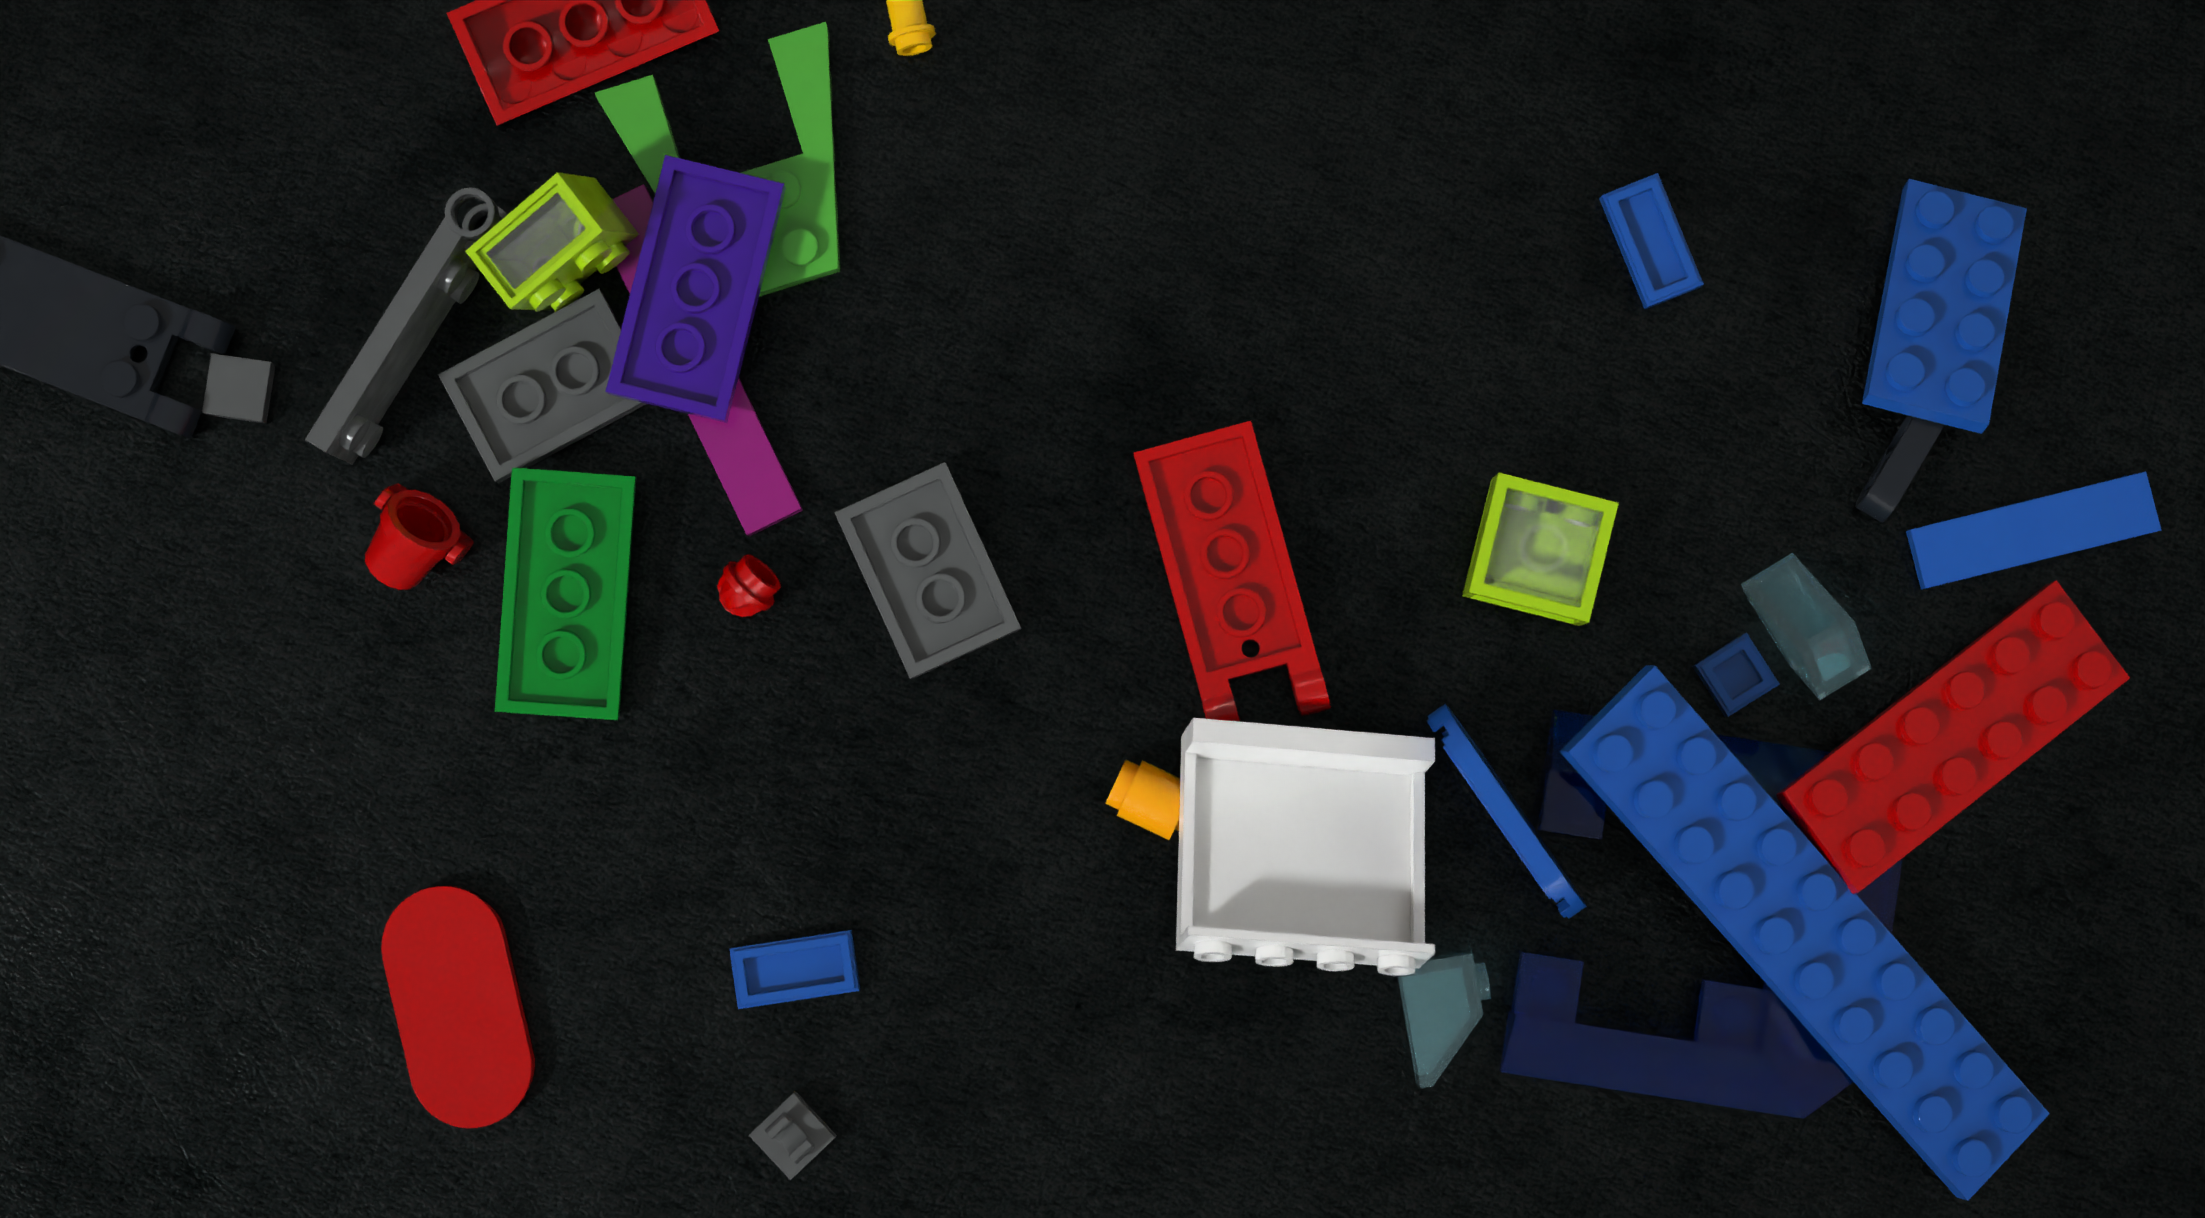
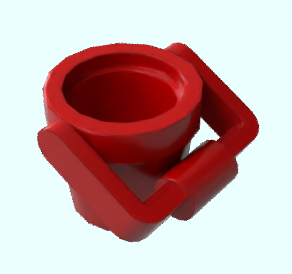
M395 484L387 487L374 502V505L383 511L380 514L379 526L365 553V564L370 573L386 586L398 590H409L417 586L441 559L445 558L452 565L461 561L473 546L474 541L460 530V524L454 513L442 501L428 493L408 490L400 484Z

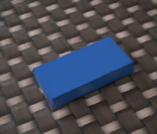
M1658 173L1606 193L1599 198L1644 309L1704 285Z
M852 930L729 948L738 1009L860 991Z

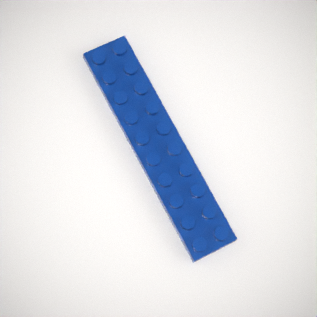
M1645 666L1560 751L1957 1198L1968 1201L2050 1114L1858 895L1851 893L1836 870L1656 666Z

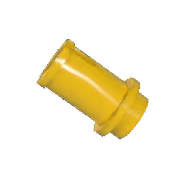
M886 0L892 26V32L888 35L890 45L896 46L897 54L911 56L930 50L932 48L931 38L936 33L934 26L927 24L923 1Z

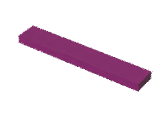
M644 184L612 199L639 233L636 238L626 245L630 251L629 255L617 265V269L629 293L631 292L653 205V200ZM739 378L727 423L688 414L748 537L803 511Z

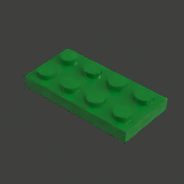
M512 467L495 712L607 720L619 719L636 490L635 476Z

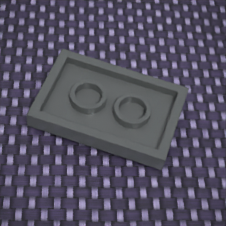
M600 289L438 374L495 482L500 483L510 478L512 467L528 468L646 405V403L609 395L605 392L621 326Z
M946 462L834 512L910 679H914L1021 630V626Z

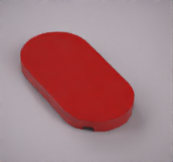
M436 886L420 890L406 898L393 911L386 923L381 945L384 969L411 1084L420 1103L438 1120L460 1128L485 1127L504 1119L513 1112L524 1099L527 1090H529L535 1071L533 1047L505 929L497 912L485 900H482L470 891L456 886Z

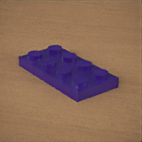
M665 155L606 393L724 423L728 422L786 190L784 183Z

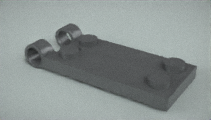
M464 188L458 190L449 198L445 207L443 221L305 438L306 441L352 465L358 456L365 458L374 449L383 432V427L378 425L455 301L460 304L466 301L479 280L480 273L475 271L477 266L465 251L500 221V217L503 219L508 215L486 193L476 188ZM472 199L484 201L486 204L477 205L466 214L462 229H460L457 223V213L461 205ZM488 215L485 223L480 228L474 230L476 223L482 217ZM516 229L496 245L511 246L515 240Z

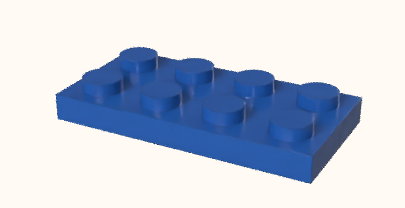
M1908 179L1902 189L1862 404L1980 434L1984 432L1990 421L2027 208Z

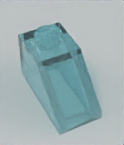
M1793 553L1741 584L1744 593L1789 666L1819 700L1872 669L1855 621Z
M1468 951L1431 957L1419 969L1415 968L1413 974L1397 976L1415 1082L1420 1088L1431 1087L1436 1083L1483 1016L1481 1000L1491 999L1485 963L1475 964L1473 953Z

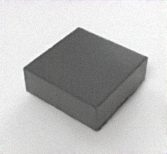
M211 353L202 413L209 416L267 424L276 364L268 361Z

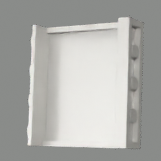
M1193 718L1181 736L1176 950L1194 952L1195 959L1206 962H1222L1230 960L1232 955L1256 956L1255 962L1264 966H1287L1293 963V959L1317 961V967L1327 971H1346L1353 969L1354 964L1378 965V972L1385 975L1402 976L1413 974L1415 968L1419 969L1435 954V944H1425V772L1435 762V738Z

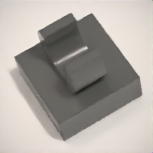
M796 1091L749 1134L752 1140L790 1180L837 1136Z

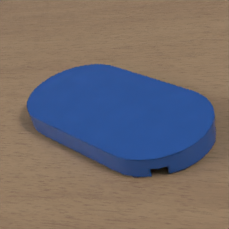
M1444 704L1429 714L1427 722L1434 732L1443 726L1446 728V731L1442 733L1444 736L1442 741L1445 744L1443 748L1549 899L1553 898L1556 903L1559 902L1557 906L1560 914L1564 918L1570 919L1586 908V903L1557 859L1451 709Z

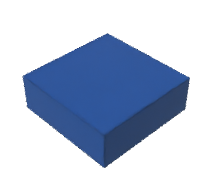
M1747 633L1740 635L1692 666L1724 717H1729L1779 685V682Z

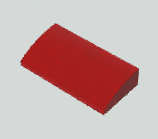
M476 0L447 12L496 125H500L719 31L706 0Z

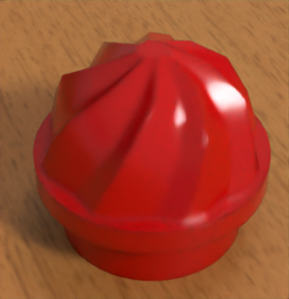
M745 554L738 562H729L724 567L723 574L717 585L720 602L724 609L733 615L741 617L752 616L762 610L767 611L774 604L773 595L781 588V584L774 572L765 563L750 554Z

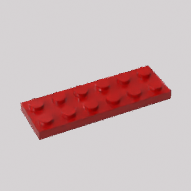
M2055 580L2042 587L1782 789L1776 796L1809 841L1842 877L1851 893H1859L2120 687L2130 677L2058 581Z

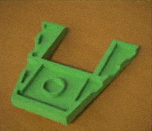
M826 22L768 39L803 154L741 172L742 174L784 183L786 186L759 297L840 272L834 166L835 147L832 122V82L829 56L830 38ZM653 75L595 92V95L652 190L656 193L665 155L679 158V154L656 79Z

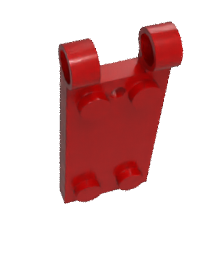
M1251 421L1134 452L1135 463L1206 719L1240 722L1229 680L1282 665H1287L1291 687L1301 717L1331 709L1325 681L1320 669ZM1253 640L1258 643L1259 653L1255 657H1247L1243 654L1242 645L1245 641Z

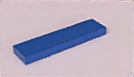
M2142 472L1906 531L1922 590L2161 531V526L2147 473Z

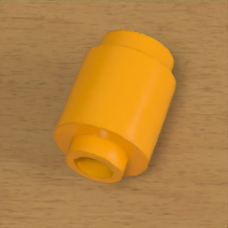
M1125 760L1105 804L1118 809V817L1170 840L1174 829L1179 831L1180 778L1143 760L1140 766Z

